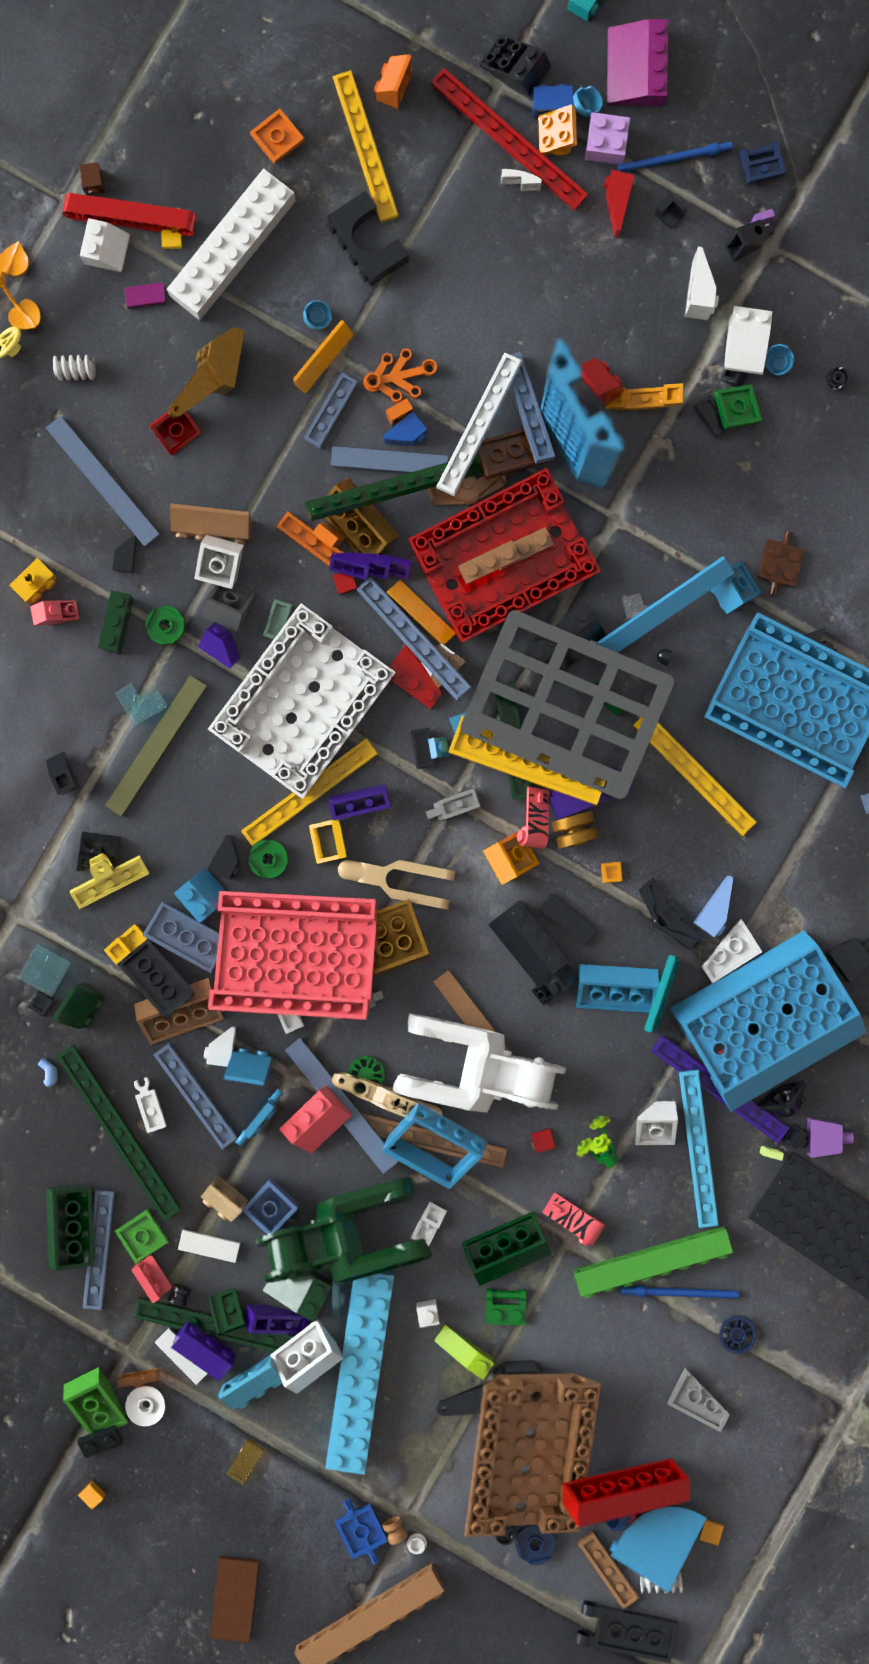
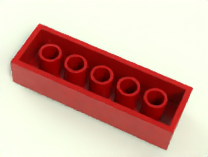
M672 1458L564 1482L562 1483L563 1506L578 1527H586L590 1524L606 1522L611 1519L623 1518L628 1515L644 1513L645 1511L661 1509L666 1506L690 1501V1479Z

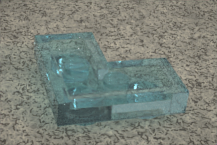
M130 683L115 692L116 697L134 727L169 707L159 690L141 699L133 684Z

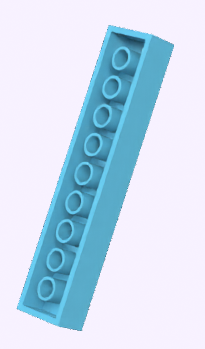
M393 1270L353 1281L342 1353L344 1359L341 1360L325 1469L365 1475L395 1271Z

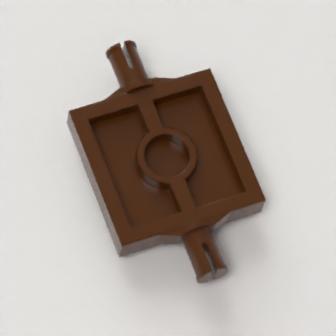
M785 531L783 541L781 542L770 539L766 540L757 578L764 579L771 584L768 594L770 596H777L779 586L796 587L805 549L790 544L793 532Z

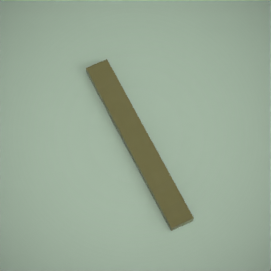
M191 675L189 676L105 806L123 817L207 688L205 684Z

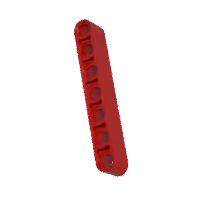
M67 193L65 195L62 211L63 216L73 220L88 222L89 218L107 222L114 226L161 232L163 229L174 233L175 228H177L178 234L183 236H192L194 234L197 217L196 213L190 210L75 193Z

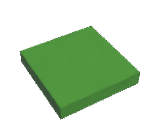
M149 1208L115 1230V1233L135 1264L170 1242Z

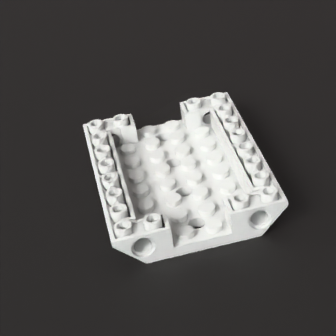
M300 603L209 726L208 730L303 799L396 672L365 649L359 648L333 629L332 625ZM335 651H341L343 658L340 661H334L332 654ZM312 682L320 684L318 692L313 693L309 690V685ZM290 713H294L297 716V721L293 724H289L286 721V717ZM267 744L274 747V752L271 755H265L263 752V748Z

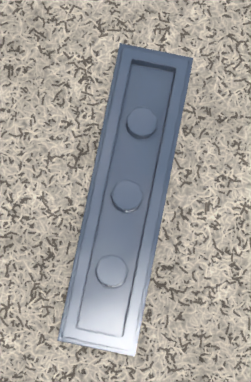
M343 372L340 374L304 436V441L321 450L357 388L359 381Z

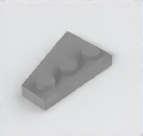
M684 1368L667 1404L721 1432L730 1415L729 1412Z

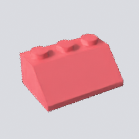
M326 1085L279 1130L293 1145L312 1154L353 1114Z

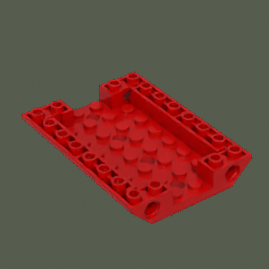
M548 468L408 538L424 575L461 643L504 622L511 611L524 612L601 572L584 537L581 538L564 506L565 501ZM546 527L554 544L553 546L501 571L498 569L466 585L458 568L459 565L509 541L515 542ZM557 527L560 529L561 535L553 537L550 534V530ZM448 581H456L458 587L455 590H449L446 586Z

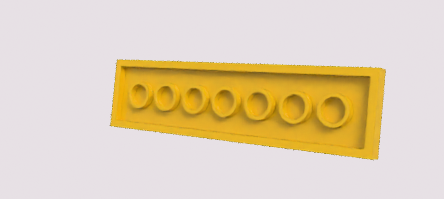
M462 715L449 749L450 754L597 806L602 792L464 734L461 731V723L464 718ZM483 730L481 735L493 740L494 733ZM540 753L537 759L549 764L551 758ZM596 777L594 784L604 787L606 781Z

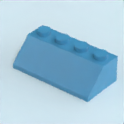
M580 964L579 979L577 980L576 1008L650 1013L659 987L658 969Z

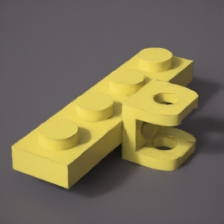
M102 853L90 859V872L94 879L70 890V895L78 908L81 909L148 875L149 870L140 855L114 868L109 858Z

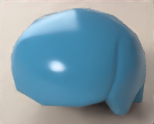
M593 86L581 87L573 94V106L576 107V112L580 116L591 117L592 112L598 113L603 106L602 97Z
M315 300L305 306L303 319L309 328L315 331L323 330L330 324L332 312L325 302Z
M777 344L771 346L766 353L765 366L773 375L781 376L787 374L793 368L794 354L786 345Z

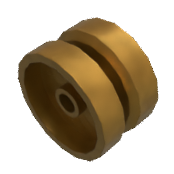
M593 811L551 822L554 832H567L566 835L559 836L556 839L559 849L589 843V840L600 837L597 827L587 829L584 827L595 821Z

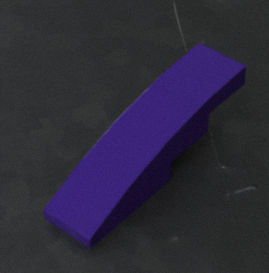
M332 553L329 570L367 580L368 575L388 580L389 575L408 580L412 561L369 553Z

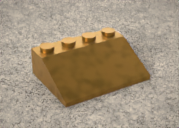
M410 899L377 911L373 978L432 957Z

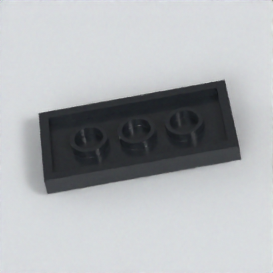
M148 939L117 964L165 1020L196 994Z

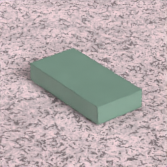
M274 599L263 637L275 639L289 620L293 604Z

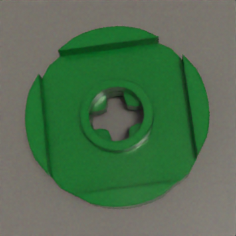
M171 606L158 607L152 610L146 618L145 626L147 633L157 644L174 645L182 638L185 632L184 618L177 609ZM167 620L169 621L170 628L163 631V627L160 624L165 623Z
M262 840L252 847L249 855V865L257 876L265 879L276 878L285 871L288 865V854L279 842ZM265 854L273 855L272 864H265L263 862Z

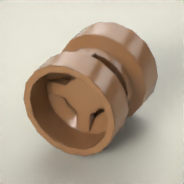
M400 1516L389 1518L382 1524L384 1531L388 1533L387 1539L389 1544H398L408 1537L406 1530L402 1527Z

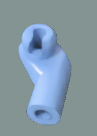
M43 1057L38 1066L45 1071V1086L52 1087L58 1080V1070Z

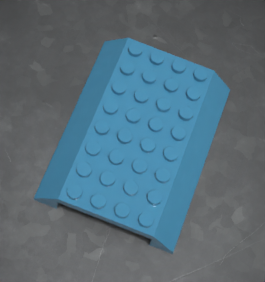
M757 612L741 639L709 703L704 718L846 788L854 773L852 768L869 737V668Z

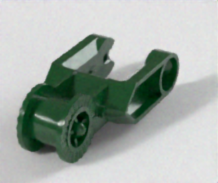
M400 1178L331 1197L317 1204V1219L310 1221V1225L280 1229L274 1233L259 1237L256 1240L257 1247H267L272 1269L271 1273L264 1276L265 1282L274 1283L287 1279L295 1280L301 1275L312 1273L320 1268L322 1271L330 1270L336 1283L348 1282L431 1258L432 1252L425 1239L409 1241L395 1247L385 1248L364 1255L354 1214L412 1199L414 1187L412 1178Z

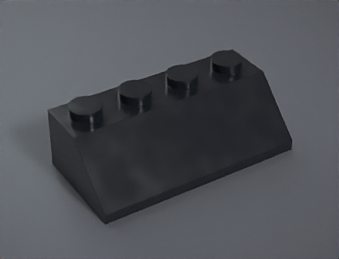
M584 602L555 626L588 641L598 642L607 635L596 616ZM540 638L523 654L549 664L557 643ZM568 649L560 670L565 671L583 654Z
M520 900L488 924L536 985L545 981L569 962Z

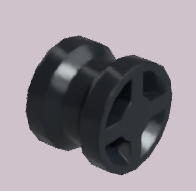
M174 1283L172 1286L173 1291L172 1294H169L168 1301L178 1306H186V1298L191 1294L192 1290L185 1285Z

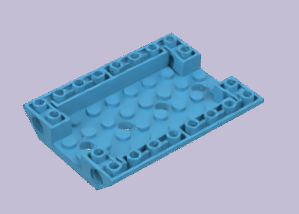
M559 339L550 365L540 412L546 428L576 481L604 489L607 487L622 453L624 442L619 434L616 435L612 429L614 425L610 417L605 416L603 412L587 419L589 417L587 410L584 406L580 407L575 389L573 387L570 389V386L581 380L582 368L571 357L572 351L567 343L564 344L562 339ZM605 434L607 438L600 441L597 436Z
M805 931L798 933L669 1008L689 1043L693 1044L711 1075L712 1082L730 1112L867 1033L861 1015L819 946ZM818 984H823L826 987L825 995H819L816 992ZM784 1004L792 1006L793 1011L790 1015H785L782 1012ZM750 1024L758 1026L759 1031L756 1035H751L748 1032ZM720 1043L724 1046V1053L722 1055H717L714 1052L715 1044Z

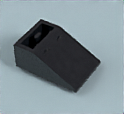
M500 34L479 63L480 67L508 87L528 97L532 94L534 87L538 86L551 68L544 50Z

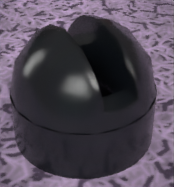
M668 649L660 650L657 653V660L661 664L668 665L672 651Z

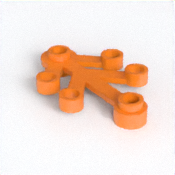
M405 348L400 352V357L390 374L382 376L386 367L393 363V356L390 353H385L382 355V361L375 372L368 373L364 377V387L370 392L379 390L391 397L393 403H399L402 401V393L399 390L394 391L385 385L392 382L409 392L411 398L418 399L421 396L420 387L413 386L403 379L423 374L431 377L437 372V364L434 360L427 359L420 367L401 371L405 363L412 358L411 350ZM407 352L410 354V356L408 358H404L402 356L403 353ZM390 357L391 361L385 362L384 358ZM428 366L433 368L431 372L426 371ZM375 380L377 383L376 385L372 386L370 385V381ZM414 389L419 391L417 395L412 394ZM399 394L400 398L395 400L393 395Z

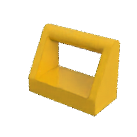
M340 819L309 825L317 864L347 858ZM332 825L338 855L323 858L317 828Z

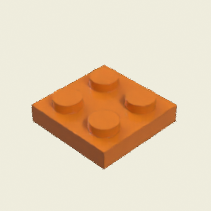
M278 109L250 131L251 137L274 165L305 141L304 137L281 109Z

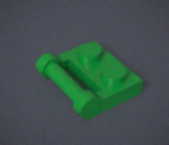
M486 1289V1324L525 1325L526 1289H520V1291ZM493 1298L520 1299L519 1304L492 1303Z

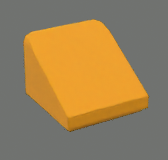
M92 1480L78 1496L93 1509L105 1498L106 1493Z

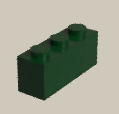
M113 590L110 592L98 648L103 651L121 655L134 601L130 594Z

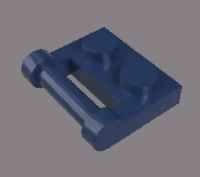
M778 141L764 147L739 150V158L742 162L747 185L785 176L786 170ZM769 153H772L774 155L759 160L749 161V158L757 157Z

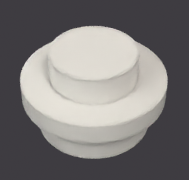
M419 1533L412 1534L407 1540L408 1550L413 1554L423 1553L427 1547L426 1538Z

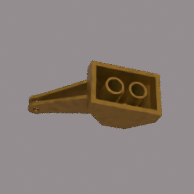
M232 327L198 350L196 355V361L198 362L197 371L168 407V414L171 417H179L212 392L225 395L235 388L245 330Z

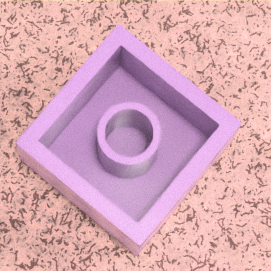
M592 112L584 160L618 165L623 164L630 117Z

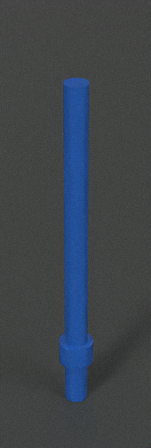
M732 142L722 144L711 143L707 147L619 164L618 171L626 172L708 154L709 156L718 155V152L733 150Z
M636 1285V1287L620 1286V1294L636 1295V1297L653 1295L739 1298V1291L656 1288L645 1287L644 1285Z

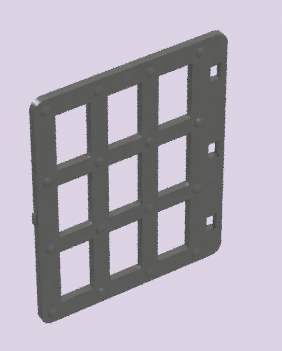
M513 610L505 620L461 723V731L468 736L616 799H623L626 797L673 688L674 679L669 674L602 647L593 640L588 641L527 614ZM518 627L557 643L549 664L510 649ZM568 649L607 665L599 685L560 670ZM504 660L543 676L535 697L495 681ZM618 670L657 686L649 707L609 691ZM554 681L593 697L585 718L545 702ZM490 692L529 708L521 729L482 714ZM604 702L643 718L635 740L596 724ZM540 713L579 729L571 751L532 735ZM483 730L494 733L493 740L482 736ZM590 735L629 751L621 772L582 756ZM540 753L551 758L549 764L537 759ZM596 777L607 781L605 788L594 784Z

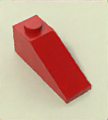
M612 170L611 175L606 176L603 188H607L605 196L614 237L618 238L635 175Z

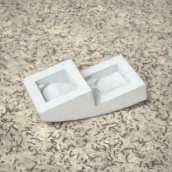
M502 169V185L521 184V191H540L541 179L524 171Z
M429 1202L410 1239H425L429 1246L447 1211Z

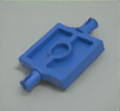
M348 1498L343 1501L348 1513L335 1520V1525L352 1559L368 1554L372 1564H376L380 1559L375 1550L378 1546L388 1542V1537L371 1503L355 1509L351 1499Z

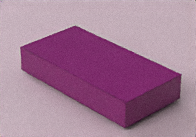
M163 282L124 288L128 309L166 304Z

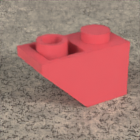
M76 600L42 601L31 606L34 626L54 625L79 620Z

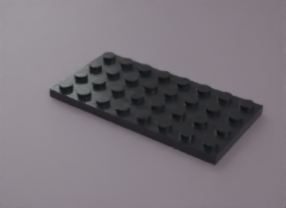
M791 1153L748 1218L869 1300V1204L794 1153Z

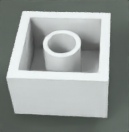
M205 535L200 545L194 579L232 589L237 581L244 545Z

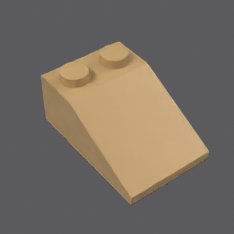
M219 1175L201 1196L206 1206L209 1208L214 1207L219 1211L218 1215L223 1220L231 1222L241 1213L248 1202L247 1198Z

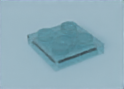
M36 943L17 978L53 997L72 962Z

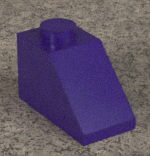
M214 622L205 631L198 647L228 668H232L240 659L233 636L225 627Z

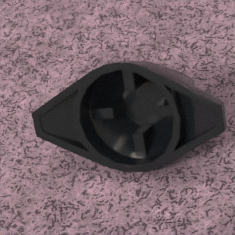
M798 1081L780 1086L770 1092L757 1105L761 1110L771 1111L777 1116L790 1117L799 1111L801 1104L806 1102L803 1095L806 1084L804 1081Z

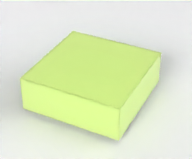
M761 1146L759 1152L763 1156L781 1161L784 1156L780 1150Z

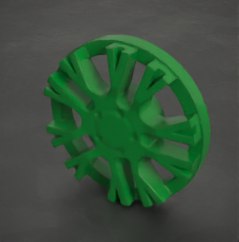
M361 1056L355 1059L348 1071V1074L351 1075L352 1070H355L359 1073L355 1077L365 1078L370 1081L376 1079L381 1085L385 1078V1070L382 1063L372 1056ZM367 1059V1065L362 1066L360 1060ZM373 1060L374 1063L372 1067H369L368 1065L370 1061ZM356 1063L361 1067L360 1070L354 1066ZM378 1064L381 1070L376 1072L373 1070V1067ZM375 1074H382V1078H381V1077H374V1075H375ZM359 1083L355 1085V1089L360 1092L366 1090V1086L362 1089L358 1087Z

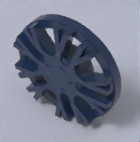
M736 1315L725 1319L719 1328L720 1342L731 1353H745L755 1344V1327L751 1321L743 1316ZM734 1320L735 1325L731 1327L728 1323ZM747 1322L750 1326L743 1329L744 1323ZM725 1326L730 1328V1331L725 1330ZM752 1331L753 1333L746 1334L745 1332ZM723 1333H728L729 1337L723 1339ZM746 1337L752 1338L750 1344L745 1342ZM742 1342L744 1343V1345H745V1347H746V1348H744V1349H742V1347H741V1345H740V1343H742ZM734 1343H738V1350L732 1349Z

